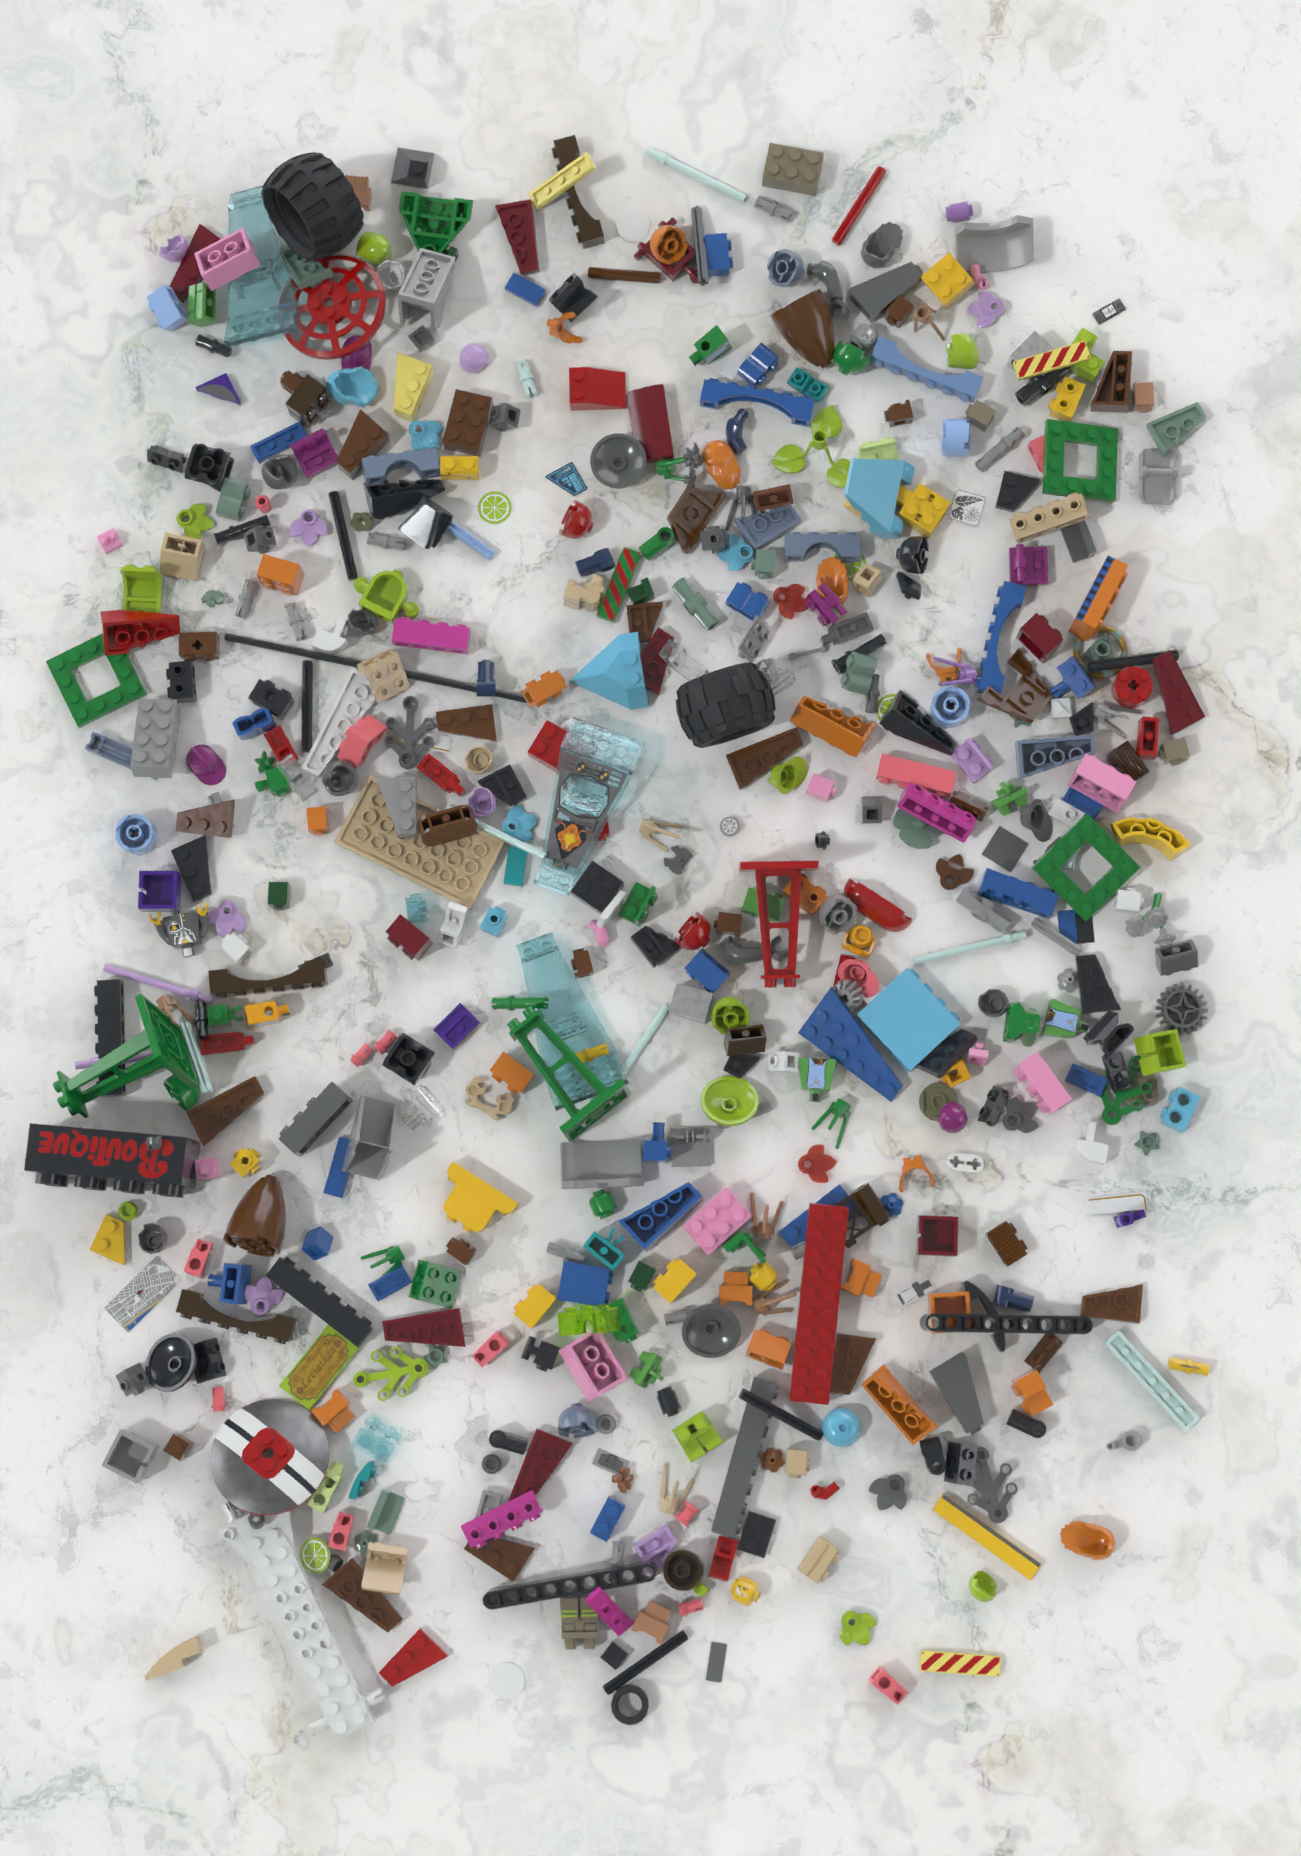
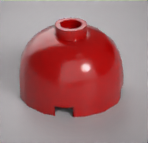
M574 500L573 503L575 505H570L563 517L561 524L565 525L563 530L559 529V534L567 538L579 539L586 532L590 533L594 523L591 522L592 514L590 509L583 503Z
M699 912L695 913V918L690 916L678 931L680 934L679 939L677 937L674 939L676 944L686 950H697L701 946L705 948L711 940L709 938L711 934L710 923Z

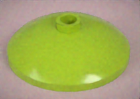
M722 1076L713 1079L704 1087L700 1103L704 1114L713 1122L723 1126H737L746 1123L756 1114L759 1098L755 1088L748 1081L735 1076Z

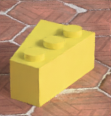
M399 352L397 353L394 412L397 417L413 422L433 377L434 370L431 364Z

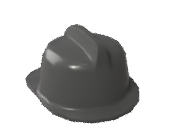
M1034 799L1031 804L1020 806L1021 825L1026 829L1032 830L1037 840L1041 842L1049 840L1053 828L1043 802L1040 799Z

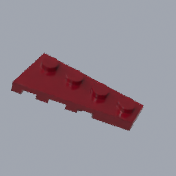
M199 224L188 246L187 253L182 259L169 286L172 287L178 300L182 303L188 298L189 286L197 285L203 280L194 253L220 240L219 237L201 224Z
M460 1308L382 1321L385 1341L466 1347Z
M536 1428L508 1501L532 1489L537 1495L573 1443Z

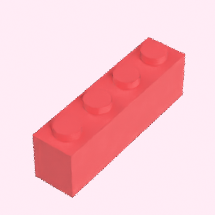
M882 754L876 779L879 780V783L890 785V783L898 784V787L905 789L908 783L912 782L920 785L930 793L937 794L940 798H946V796L950 797L957 772Z

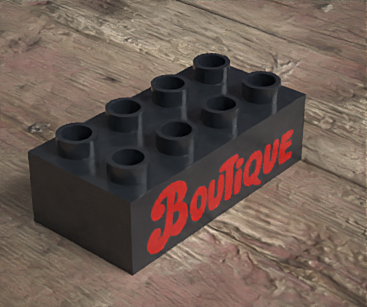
M30 1123L24 1171L36 1173L35 1183L46 1186L68 1187L69 1177L75 1178L74 1187L106 1191L107 1181H114V1191L145 1194L146 1184L153 1185L152 1194L183 1198L184 1188L196 1189L195 1160H199L201 1142L187 1137ZM162 1136L161 1148L150 1150L146 1144V1137Z

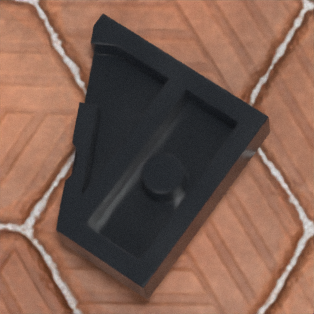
M1004 471L995 508L1014 512L1035 486L1038 485L1040 479Z
M510 764L478 780L480 786L489 789L494 796L510 807L528 799Z
M644 926L630 937L631 941L653 968L681 948L673 940L667 938L666 935L657 933L648 926Z

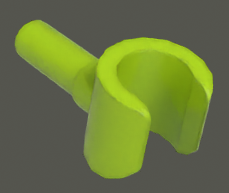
M701 1583L693 1591L699 1596H705L709 1588Z

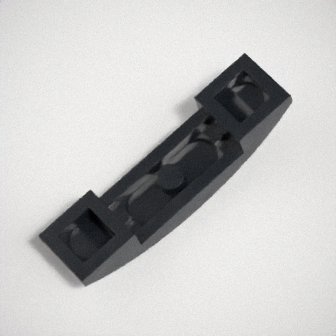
M969 1281L962 1282L965 1290L969 1291L971 1300L979 1297L987 1314L999 1315L993 1303L984 1292ZM1005 1333L991 1334L990 1336L998 1351L1004 1352Z

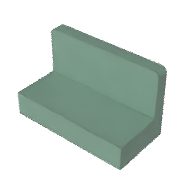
M382 1489L367 1528L376 1529L390 1535L405 1497Z

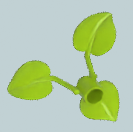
M830 405L824 408L813 418L811 422L812 442H809V446L803 454L797 445H785L771 459L772 465L784 473H798L805 467V460L803 458L807 456L812 447L816 450L824 449L832 466L827 470L828 482L834 487L845 488L851 461L841 458L834 464L827 446V437L834 438L842 430V421L834 406Z

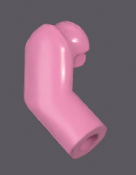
M980 264L970 265L971 278L975 286L980 290H985L989 283L980 274Z
M591 920L588 927L596 932V940L599 946L606 947L609 942L608 929L605 926L603 928L596 925L597 921Z

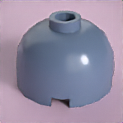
M789 249L774 252L767 264L770 274L768 278L772 284L778 287H792L802 279L805 271L802 258L798 253Z
M581 1403L571 1404V1407L566 1408L561 1413L558 1420V1433L564 1437H569L568 1434H575V1438L594 1435L595 1431H598L595 1414Z

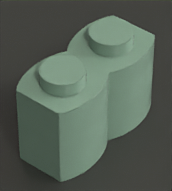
M225 477L216 507L217 516L235 521H240V518L244 517L246 512L244 503L246 499H249L251 493L247 482Z
M852 651L846 660L847 670L841 677V688L867 695L878 659Z

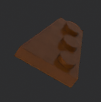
M492 704L436 712L439 732L497 742Z
M1143 1284L1082 1296L1080 1316L1139 1324Z

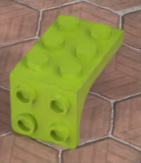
M126 564L125 567H119L124 588L122 610L161 613L164 578L158 569L152 565H144L141 568Z

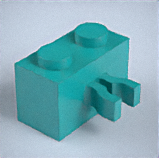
M614 1228L610 1231L608 1239H604L594 1231L583 1247L614 1271L625 1258V1255L615 1248V1245L620 1243L625 1237L621 1235L619 1239H615L611 1244L610 1241L613 1239V1233L616 1231Z

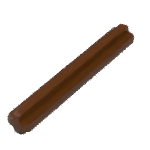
M598 267L588 268V277L594 279L659 284L661 281V273Z

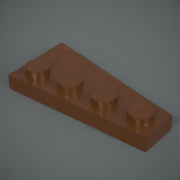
M795 727L727 754L726 759L739 790L741 791L803 746V742Z
M254 1076L187 1111L186 1113L202 1145L205 1147L265 1093L257 1077Z
M351 1558L322 1585L388 1633L404 1618L382 1592L362 1589L364 1570L354 1558Z

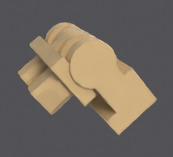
M592 575L591 582H586L584 588L576 586V580L569 579L564 593V606L577 610L583 607L589 612L597 611L600 607V601L604 597V578Z

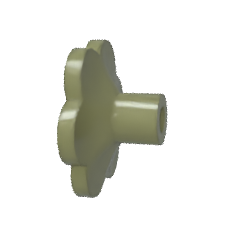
M356 512L353 514V518L350 519V525L357 532L362 530L369 531L374 522L367 512Z

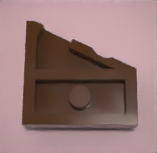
M663 602L626 605L629 633L638 632L640 643L649 642L662 610Z

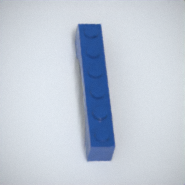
M715 378L704 379L700 397L701 407L718 410L719 406L731 402H756L781 411L791 419V424L810 427L814 400L808 396L797 397L788 392H782L781 394L774 392L772 389L760 390L751 385L744 387L739 386L735 382L723 383Z
M1004 581L1003 585L998 587L996 597H999V602L994 604L992 615H995L994 622L990 621L988 633H991L990 640L986 639L983 650L987 651L986 657L981 659L979 669H982L981 676H977L975 687H978L977 693L982 694L988 686L1000 695L1002 693L1005 676L1001 674L998 664V639L1001 628L1008 616L1016 608H1021L1027 587L1025 585Z

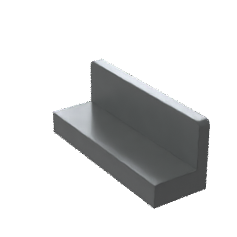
M1086 521L1060 529L1073 563L1093 557L1096 554L1097 550Z

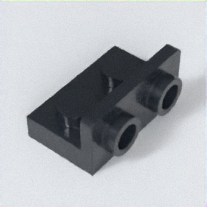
M217 1338L195 1343L197 1363L194 1375L197 1384L226 1376L225 1364Z
M948 1442L944 1475L945 1482L973 1486L977 1446Z

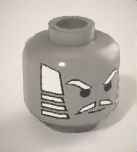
M861 324L851 333L850 344L867 352L878 340L876 328L872 325Z

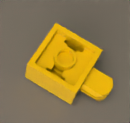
M920 482L913 492L900 485L896 504L902 507L898 517L904 520L905 525L929 539L948 512L951 502Z

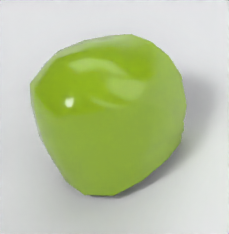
M370 231L365 232L360 237L356 247L357 256L369 265L378 266L386 260H391V246L383 235Z
M967 333L950 335L952 343L946 344L948 367L975 369L979 363L980 355L972 335Z

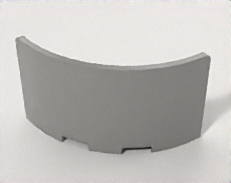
M1016 215L1010 219L999 221L997 226H989L988 223L964 222L955 228L957 262L966 272L970 273V265L980 264V273L1011 270L1033 262V218Z
M641 1139L605 1142H562L560 1144L562 1189L644 1186L643 1146Z

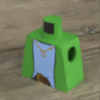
M1051 999L1048 1004L1041 1036L1073 1039L1076 1031L1087 1033L1089 1022L1079 1020L1080 1010L1058 1000Z
M799 1058L801 1089L810 1091L809 1102H821V1091L829 1092L836 1060Z

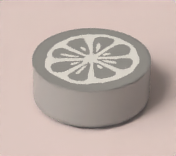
M726 817L720 823V830L725 836H734L739 830V823L733 817Z

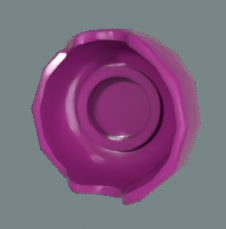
M950 1102L941 1107V1114L938 1117L941 1129L948 1133H958L964 1129L968 1117L963 1105L958 1102Z

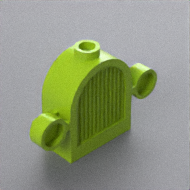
M396 569L379 572L371 579L370 583L363 577H359L354 581L356 592L363 594L358 603L360 608L372 612L373 615L394 625V620L398 618L402 609L405 616L411 619L419 614V608L416 603H406L408 589L402 578L404 575L402 572Z

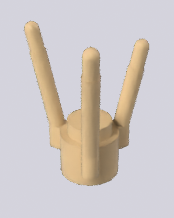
M644 818L639 828V833L643 834L642 838L649 840L663 851L668 852V849L652 838L651 835L654 836L656 832L679 839L680 835L658 828V825L683 829V826Z
M665 1463L661 1498L659 1504H661L660 1510L675 1515L676 1510H680L681 1504L691 1489L695 1478H692L679 1500L675 1497L680 1483L678 1480L675 1482L671 1496L667 1495L665 1498L668 1464Z

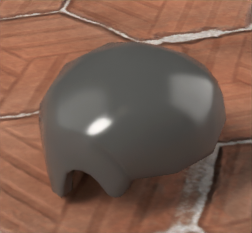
M364 608L360 610L352 609L348 614V627L353 634L367 636L375 631L377 623L376 617L372 612Z
M988 989L985 993L980 994L978 1006L980 1011L987 1017L997 1018L1007 1011L1009 1000L1001 990Z
M155 1223L143 1225L144 1229L138 1234L139 1246L144 1252L149 1254L161 1252L167 1244V1233L164 1228Z

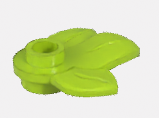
M194 504L189 509L181 510L177 514V523L184 528V533L187 537L200 539L201 531H207L214 526L212 520L204 515L207 509L206 505ZM185 517L190 518L188 522H184L183 519Z
M855 1611L845 1612L841 1617L843 1627L840 1632V1638L846 1646L850 1645L853 1640L860 1645H868L871 1639L869 1629L877 1625L876 1619L866 1612L860 1614ZM853 1618L854 1622L852 1624H848L849 1620Z

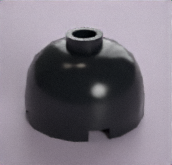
M911 536L902 542L900 548H897L896 558L899 559L903 570L913 574H923L928 563V557L925 558V551H929L927 538Z

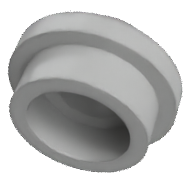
M604 1414L598 1418L597 1429L599 1432L610 1434L615 1430L616 1421L614 1417ZM603 1421H609L610 1426L604 1428L602 1425Z

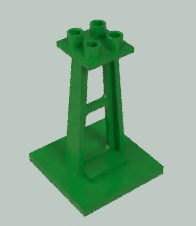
M142 993L137 995L135 999L145 1030L71 1079L60 1070L56 1072L58 1080L53 1083V1087L57 1093L62 1092L63 1096L57 1098V1101L61 1108L67 1107L72 1116L79 1113L84 1118L89 1117L85 1103L164 1067L192 1090L199 1087L180 1026L177 1023L175 1025L172 1024L169 1017ZM151 1047V1055L123 1070L118 1067V1065ZM110 1070L115 1073L85 1091H81L80 1087Z
M529 1006L522 1012L526 1018L523 1022L520 1023L517 1018H514L507 1024L511 1030L509 1035L514 1041L519 1040L571 1118L560 1126L559 1129L568 1141L572 1142L631 1094L621 1078L607 1089L543 1020L545 1017L541 1010L535 1011L532 1006ZM536 1028L540 1029L563 1055L551 1067L545 1064L528 1040V1034ZM565 1063H571L598 1094L581 1109L576 1108L554 1077V1072Z

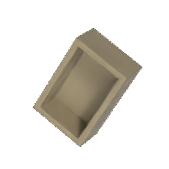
M769 143L762 186L816 196L824 153Z

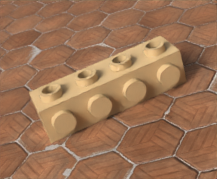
M1073 493L1068 495L1067 499L1061 501L1056 499L1049 502L1047 506L1033 507L1030 512L1016 513L1009 521L1015 540L1018 543H1022L1091 518L1084 496Z

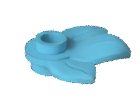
M420 420L413 421L408 429L412 437L410 443L412 449L418 451L426 447L438 450L440 448V440L437 434L443 430V427L438 422L432 420L426 422ZM416 426L421 428L420 433L415 431Z
M730 534V543H728L727 548L723 549V552L717 553V556L722 561L729 562V571H738L743 568L745 563L752 561L755 551L749 544H745L742 537ZM747 551L749 555L745 557L742 555V552Z
M516 805L508 811L507 819L501 827L502 832L516 837L522 842L530 841L533 839V834L530 830L536 825L538 818L533 814L523 813L522 806ZM508 825H513L515 829H509Z

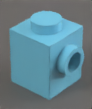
M497 906L495 909L489 907L480 925V929L498 938L508 919V916L505 914L506 911Z

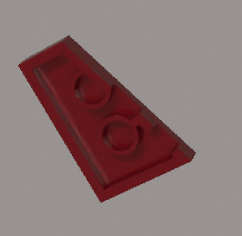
M659 627L640 654L645 687L658 696L674 640L673 636Z

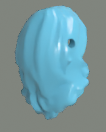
M363 367L346 368L332 372L325 383L329 395L336 402L345 405H357L364 408L378 396L377 390L379 386L376 385L377 379H374V374L370 370Z

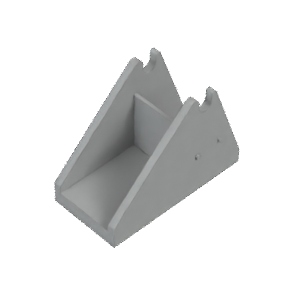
M423 248L419 249L398 293L401 325H404L405 319H408L411 306L425 309L431 313L432 333L436 334L437 327H440L456 257Z
M360 1095L341 1171L380 1180L390 1163V1155L393 1152L399 1104Z

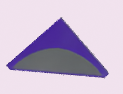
M227 373L195 387L197 392H202L212 397L238 404L239 406L242 405Z

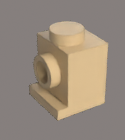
M865 563L852 579L854 590L870 598L874 589L881 582L882 575L876 566H870Z

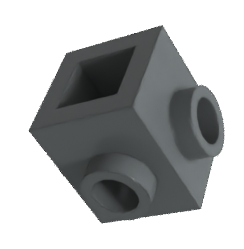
M508 403L492 406L489 424L495 426L498 431L503 432L507 431V429L518 428L521 410Z
M258 525L244 533L248 552L265 554L276 546L272 527Z
M719 526L708 527V531L700 532L702 550L705 552L712 551V554L721 553L723 549L727 548V544L730 543L728 532H725L723 528L720 529Z
M141 1363L135 1364L116 1375L120 1388L126 1397L131 1394L137 1396L145 1392L144 1387L150 1384Z

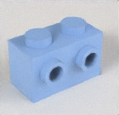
M163 285L146 297L149 302L148 306L156 314L157 322L162 329L173 331L188 320L187 314L172 287Z

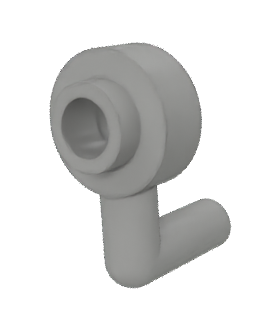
M1128 1431L1123 1435L1122 1439L1109 1442L1106 1447L1108 1450L1124 1447L1129 1451H1135L1141 1447L1143 1440L1137 1431ZM1130 1437L1136 1438L1135 1444L1129 1442Z

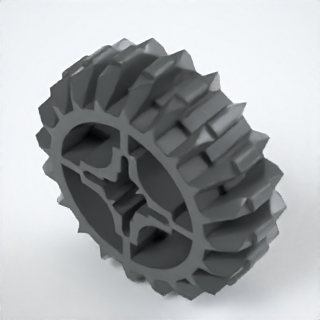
M1181 983L1179 988L1177 984H1174L1172 989L1170 987L1165 989L1166 993H1160L1163 999H1157L1156 1002L1161 1004V1006H1156L1155 1010L1161 1011V1013L1156 1014V1018H1163L1159 1024L1166 1023L1165 1030H1168L1170 1027H1172V1030L1178 1029L1179 1036H1182L1184 1030L1189 1035L1191 1030L1194 1032L1198 1030L1197 1026H1203L1200 1020H1206L1207 1017L1202 1013H1207L1208 1009L1202 1007L1207 1004V1001L1201 1002L1200 1000L1204 995H1196L1199 989L1196 988L1192 992V985H1188L1185 989V984ZM1179 994L1177 1004L1167 1006L1169 999L1173 995ZM1185 995L1192 999L1195 1006L1187 1003ZM1182 1005L1183 1008L1185 1007V1010L1187 1011L1181 1014L1180 1011H1178V1009L1175 1008H1178ZM1168 1013H1173L1176 1016L1178 1024L1171 1020ZM1196 1013L1194 1020L1190 1024L1184 1025L1186 1015Z

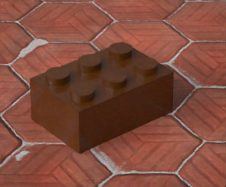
M458 389L455 390L442 441L444 449L478 457L481 456L490 421V412L494 405L492 397Z

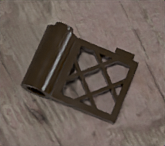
M868 1182L858 1187L836 1204L844 1206L849 1200H852L855 1204L854 1214L848 1213V1215L853 1216L852 1227L847 1226V1229H851L850 1237L845 1242L847 1249L856 1244V1238L877 1224L880 1227L889 1221V1212ZM856 1216L864 1218L868 1225L862 1229L854 1228Z

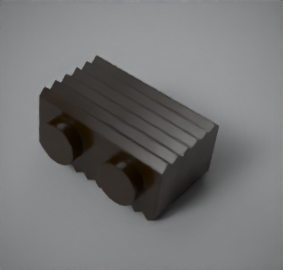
M1128 740L1110 751L1107 755L1109 765L1113 766L1118 772L1129 775L1136 782L1150 772Z
M763 1025L726 1028L724 1036L726 1055L737 1056L765 1052L767 1037Z

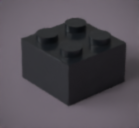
M592 860L570 892L573 897L601 915L619 891L622 890L624 882Z

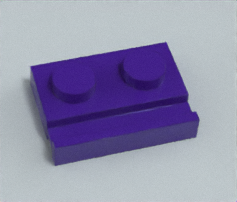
M459 1003L433 1030L454 1050L480 1022Z

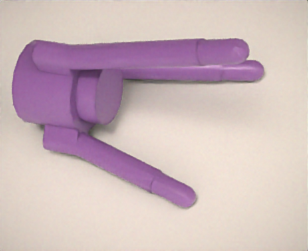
M933 657L936 661L963 668L962 671H959V680L939 682V686L976 683V669H971L970 664H961Z

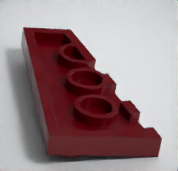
M531 199L495 205L521 275L540 272Z
M1171 650L1153 658L1152 662L1166 710L1165 715L1166 719H1168L1170 735H1173L1203 719L1205 715Z

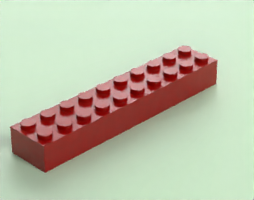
M809 1202L789 1401L829 1405L849 1207Z

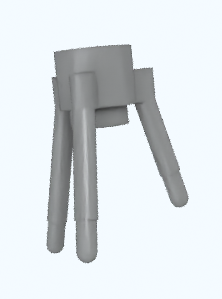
M1099 702L1094 717L1098 718L1097 722L1102 723L1114 733L1126 739V735L1105 721V719L1109 720L1111 714L1125 719L1130 718L1128 715L1113 710L1141 714L1142 711Z

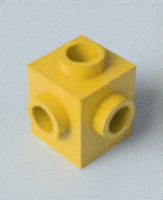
M245 1147L244 1149L240 1148L233 1155L235 1158L229 1163L242 1178H246L250 1174L254 1175L261 1168L259 1165L262 1161L259 1159L261 1155L254 1148L250 1150Z

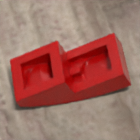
M280 725L263 734L281 766L285 767L299 759Z
M723 1536L718 1537L708 1577L728 1582L738 1544L737 1540Z

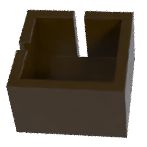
M307 374L285 405L291 417L309 428L311 424H315L318 420L319 411L321 412L322 409L325 410L328 407L330 397L326 387Z

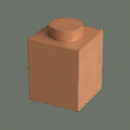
M1153 382L1134 383L1131 389L1133 411H1138L1139 413L1149 412L1154 406Z

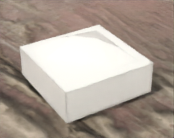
M1070 698L1050 700L1052 719L1072 717Z

